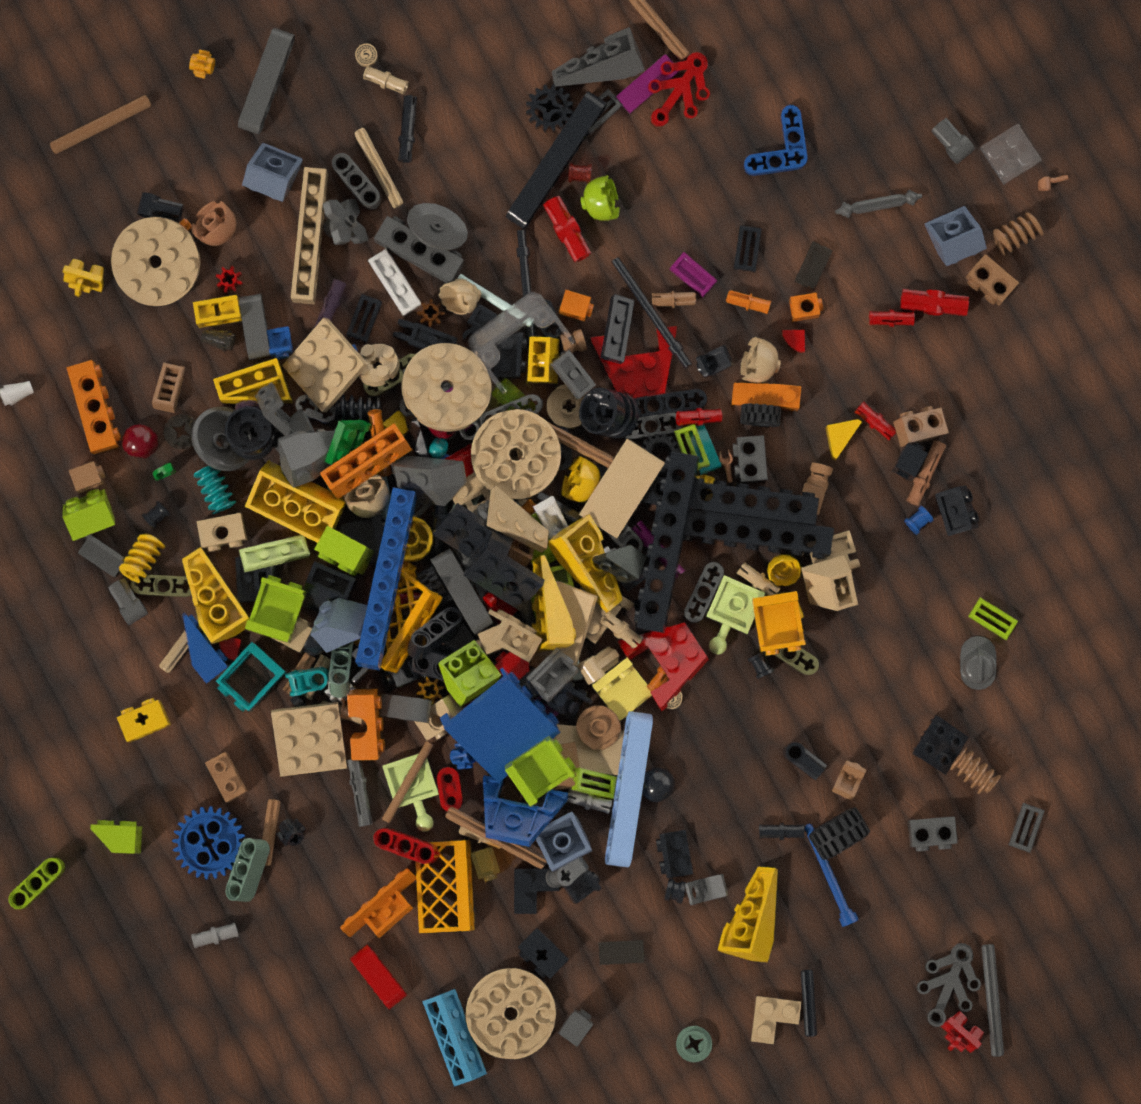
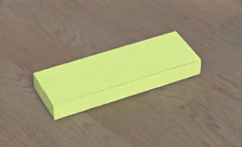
M303 535L239 550L245 572L310 557L307 542Z

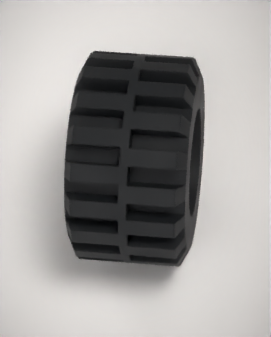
M855 807L842 812L813 830L808 837L822 860H828L868 836L871 830Z

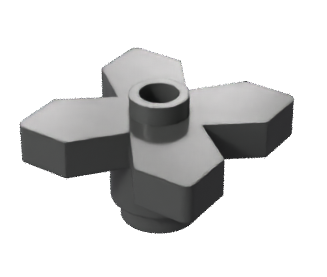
M348 199L341 202V204L337 200H328L322 204L325 215L328 217L326 222H324L323 228L326 235L333 238L335 245H343L350 242V240L354 244H362L368 241L366 229L356 220L360 213L356 199Z

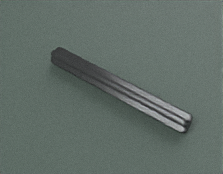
M993 944L982 945L991 1055L1000 1057L1004 1055L995 947Z

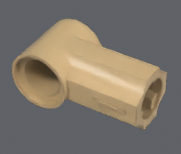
M608 646L595 656L593 655L579 663L577 667L588 685L603 677L607 670L619 663V654L615 649Z

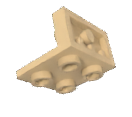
M490 609L488 613L502 621L491 641L530 662L542 641V638L535 635L537 630L500 609L497 613Z

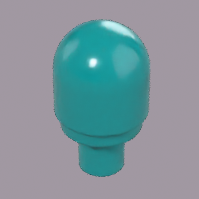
M438 437L433 439L429 446V454L436 459L444 457L448 450L447 439Z

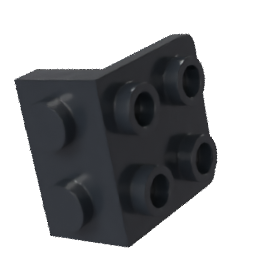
M376 515L372 519L344 523L340 526V533L375 551L369 564L377 563L386 519L383 520L382 515Z

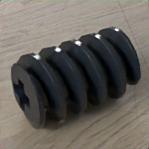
M342 394L336 402L335 422H338L341 416L343 421L348 420L349 417H351V420H357L358 418L364 421L367 418L369 420L367 414L369 411L375 409L382 411L380 398L377 397L375 403H372L371 397H368L366 403H364L362 396H359L357 402H355L353 395H350L349 400L346 401L344 394Z

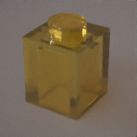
M493 846L471 853L479 879L484 878V881L487 882L498 878L496 873L501 871Z

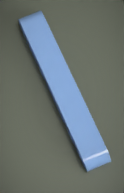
M629 711L627 714L605 854L606 865L629 867L631 864L653 724L652 714Z

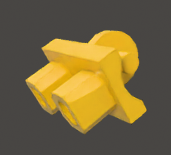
M73 259L69 266H64L63 280L69 283V288L75 289V296L80 297L82 292L90 293L91 290L102 292L104 287L103 267L92 265L90 272L83 271L84 263L77 259Z

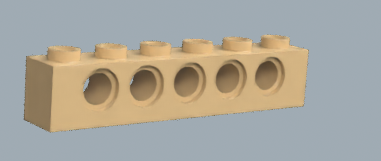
M304 167L291 300L293 303L315 304L325 212L322 204L326 202L328 172L326 169Z

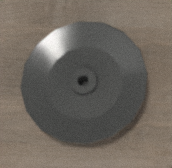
M422 203L415 205L408 212L407 222L410 230L422 243L429 247L452 250L461 247L467 240L468 231L465 223L457 214L446 207Z

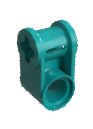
M325 667L295 670L285 674L286 678L289 679L291 687L290 696H298L321 690L329 683V670ZM314 674H322L324 682H316Z

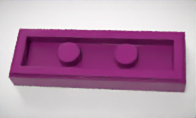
M666 54L616 96L629 114L633 113L654 94L648 90V83L654 79L659 81L669 80L680 72L673 71L667 76L660 72L661 64L666 61L673 63ZM669 65L663 66L665 72H670L671 68ZM652 83L651 88L658 90V84Z

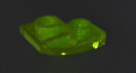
M507 378L491 393L502 405L525 397ZM530 399V403L522 406V402L518 403L522 410L532 408L533 411L536 410V405ZM510 406V407L507 408V409H508V410H515L516 408L513 407V406Z

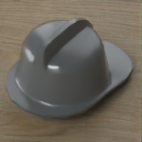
M981 636L971 637L965 641L960 653L961 678L965 685L971 689L981 690L987 688L993 683L996 676L995 647L990 640Z

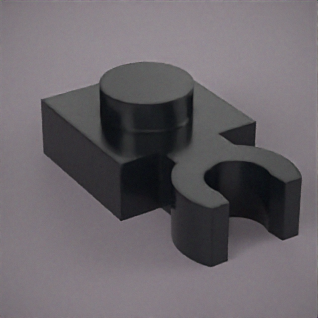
M478 303L467 321L472 327L463 333V338L465 339L469 333H473L475 335L473 344L476 345L479 341L480 330L487 333L497 314Z

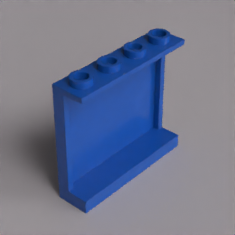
M503 667L500 669L503 677L452 718L448 713H445L440 717L444 729L498 783L508 775L504 765L546 737L550 736L553 739L561 733L557 726L559 721L553 713L547 714L543 703L539 699L534 700L531 691L525 685L521 687L518 684L520 681L513 672L508 674Z

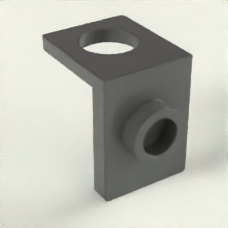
M723 874L685 883L690 905L728 896ZM692 887L695 889L696 898L693 896Z

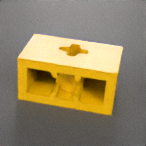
M530 337L527 381L557 384L558 374L550 364L559 357L560 339Z
M154 698L142 702V707L134 710L133 707L121 711L122 715L117 717V720L127 742L131 743L171 726L160 700L155 701ZM141 714L148 716V719L145 720V725L138 723V720L141 719Z

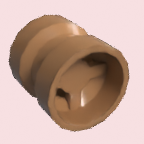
M581 329L575 330L570 335L566 333L560 335L564 351L570 350L573 354L574 351L582 352L587 350Z
M812 463L810 467L811 476L807 478L806 483L827 490L829 485L827 480L831 476L833 468L819 463Z

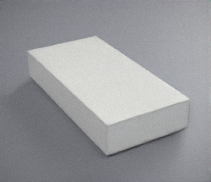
M553 496L533 506L542 526L549 531V539L568 527Z

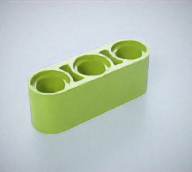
M59 858L46 859L10 893L8 900L11 907L14 909L29 907L62 876L65 871L64 862ZM51 862L58 864L59 869L56 874H51L48 870ZM35 877L40 878L42 881V886L38 890L32 886V880ZM18 893H22L25 896L26 900L23 905L16 903L15 898Z

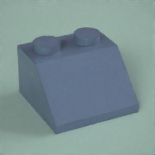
M262 143L247 164L242 186L283 202L292 188L303 159Z
M965 206L925 223L934 247L946 266L955 264L964 258L987 249L981 227Z
M341 598L326 601L319 608L320 611L314 621L310 634L326 653L361 638L368 605Z
M573 812L549 823L536 838L552 872L592 851L588 837L579 819Z

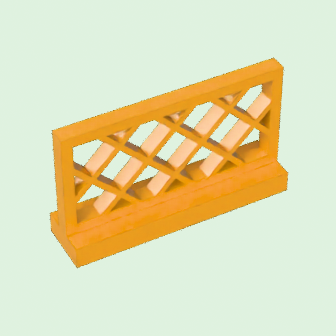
M403 569L400 579L402 576L406 578L407 588L399 590L398 586L395 607L393 608V612L396 611L397 622L390 624L386 641L387 653L382 659L381 664L384 670L394 673L399 671L408 656L407 648L412 634L430 620L443 598ZM413 590H422L423 593L419 600L414 601ZM407 592L409 603L401 605L399 594ZM409 607L410 615L406 620H403L401 609ZM398 626V635L396 638L391 639L390 628ZM360 638L354 641V644L359 647Z
M470 840L429 842L436 846H441L439 857L446 863V866L438 873L430 864H424L425 866L422 868V864L416 862L419 933L475 930ZM446 846H454L455 855L450 861L441 854V851ZM449 866L456 872V878L451 884L441 876ZM427 867L436 875L429 885L422 879V873ZM438 879L448 886L441 895L431 888ZM450 889L457 894V901L452 906L443 899ZM428 890L438 898L431 907H428L423 902V896ZM439 901L449 908L442 918L432 910ZM451 911L458 917V927H450L444 921ZM429 913L438 920L433 928H425L424 918ZM441 923L445 926L437 928Z

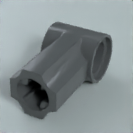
M947 118L938 123L931 131L944 145L949 157L957 164L975 150L972 142L965 135H961Z
M126 578L118 580L108 587L120 607L121 615L128 625L148 615L145 606L136 597Z

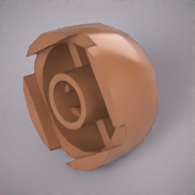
M213 201L205 205L196 215L198 218L196 225L192 223V233L195 237L211 246L222 245L229 241L237 225L234 213L222 201L220 203Z

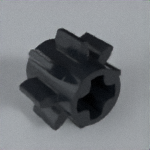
M297 818L294 821L286 819L279 825L280 832L276 835L285 846H296L304 839L302 833L306 829Z

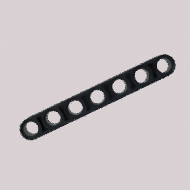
M589 91L585 94L510 207L505 218L522 229L529 225L589 134V128L592 125L594 126L607 106L605 101Z

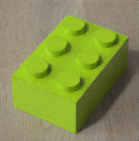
M329 526L326 527L314 549L320 552L318 557L335 566L339 563L338 568L354 576L357 573L361 575L365 573L375 554V551Z

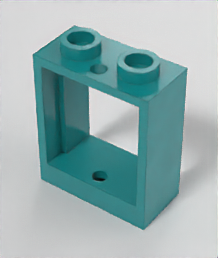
M251 642L216 680L219 684L217 689L226 697L230 694L236 700L234 704L242 712L245 710L251 712L287 672L260 647ZM253 654L275 676L248 703L226 681Z

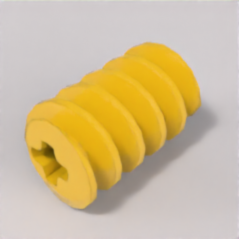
M149 534L139 535L137 538L138 542H135L133 549L128 552L129 556H126L124 563L119 566V570L124 576L137 583L141 582L138 577H147L143 570L150 571L152 569L147 563L155 564L156 560L152 555L160 556L161 553L157 548H165L161 541Z

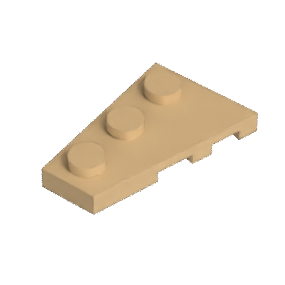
M497 486L492 488L487 526L541 553L547 549L549 531Z

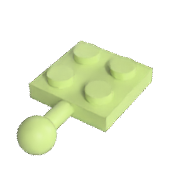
M725 575L723 576L706 616L722 623L717 637L711 639L709 643L712 653L718 655L725 652L727 648L725 639L730 628L748 634L755 618L752 598L764 597V592Z
M418 754L382 766L392 798L396 795ZM427 758L399 806L400 808L414 803L418 816L416 827L422 832H427L433 827V819L430 815L426 814L422 800L439 795Z

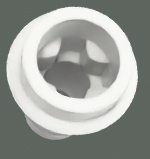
M29 381L3 385L4 388L0 389V395L5 406L9 404L12 406L34 393Z

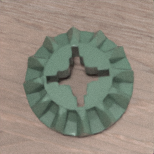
M689 1026L678 1034L676 1048L679 1055L686 1061L699 1062L710 1054L712 1039L704 1028ZM689 1035L695 1040L703 1038L700 1041L701 1043L698 1044L699 1053L694 1048L685 1049L690 1044Z

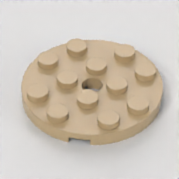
M163 217L144 218L126 227L114 244L111 258L114 277L123 292L133 300L150 306L167 305L184 297L194 286L199 275L201 263L200 253L189 231L179 223ZM153 255L161 258L162 263L158 268H154L150 263V258Z
M439 343L422 349L410 360L402 378V395L407 408L418 418L417 420L420 423L439 431H457L470 426L484 413L491 397V379L484 363L472 351L456 344ZM448 381L452 385L453 390L451 392H444L441 384Z
M515 409L497 413L482 424L472 443L471 459L476 476L490 492L492 488L497 486L511 499L519 500L535 496L550 485L559 470L561 449L554 429L546 420L533 412ZM518 448L522 451L523 455L520 460L514 461L510 458L512 449Z
M505 968L491 972L476 984L467 1001L466 1023L472 1038L485 1052L498 1058L519 1059L533 1054L546 1043L555 1025L556 1008L549 988L540 978L526 970ZM513 1007L517 1010L518 1014L514 1020H508L505 1017L504 1012L506 1008Z

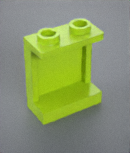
M268 575L267 579L262 577V583L245 629L290 644L306 592L302 590L303 586L290 582L288 586L280 583V578Z
M550 736L504 765L505 771L530 807L538 802L537 799L569 777L571 779L575 777L573 771L576 769L575 765L569 757L564 758L561 753L563 751L562 746L557 739L552 740Z

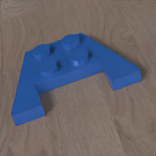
M484 775L486 838L530 847L568 800V793L552 789L547 792L542 807L534 805L530 807L529 804L501 799L499 796L504 785L503 779L498 783L493 777Z

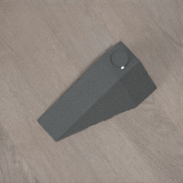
M628 27L604 38L605 43L597 48L591 46L581 58H572L551 71L555 87L626 79L645 71L631 28Z
M317 429L313 433L297 431L278 439L281 473L293 488L315 480L321 475L320 472L331 466L325 462L335 430L325 431L324 429Z

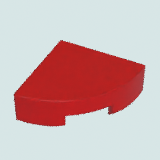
M782 330L785 342L795 351L805 353V330Z
M232 637L219 641V645L225 656L235 661L238 657L242 640Z

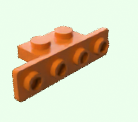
M408 868L399 872L393 881L378 891L375 897L365 902L361 909L353 916L348 917L340 929L351 937L367 923L376 936L380 938L413 909L401 892L416 880V876Z

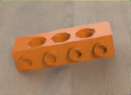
M93 360L66 367L90 452L98 454L118 448V441H121L118 428L113 427L112 420L115 419L112 407L107 406L106 399L109 398L106 386L101 385L100 378L103 377L100 365H96ZM89 380L94 381V388L90 391H85L84 384ZM95 401L100 402V409L97 412H91L90 405ZM101 422L106 423V430L103 433H97L96 426Z
M394 423L320 472L336 498L340 499L412 449Z

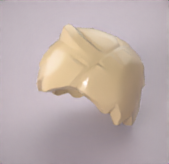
M455 279V281L440 287L439 298L442 299L441 304L446 306V310L460 315L471 313L481 297V291L466 279Z

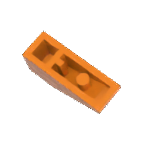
M734 383L731 405L741 406L748 403L766 404L781 407V410L798 412L801 386Z

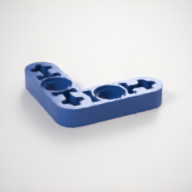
M788 105L781 112L785 150L749 155L744 161V170L747 174L757 176L799 170L805 166L807 150L801 112L798 107ZM788 111H792V114L797 115L794 117L793 123L794 126L798 124L799 127H790V119L785 118ZM790 132H797L800 135V141L797 143L790 142L788 134ZM787 154V159H792L795 154H798L803 159L800 161V164H796V161L793 160L788 161L789 166H785L786 159L784 155ZM773 156L779 157L782 161L781 166L777 168L772 167L769 163L770 158ZM762 158H766L765 165L767 169H763L764 165H758L756 170L748 167L751 160H755V163H763Z

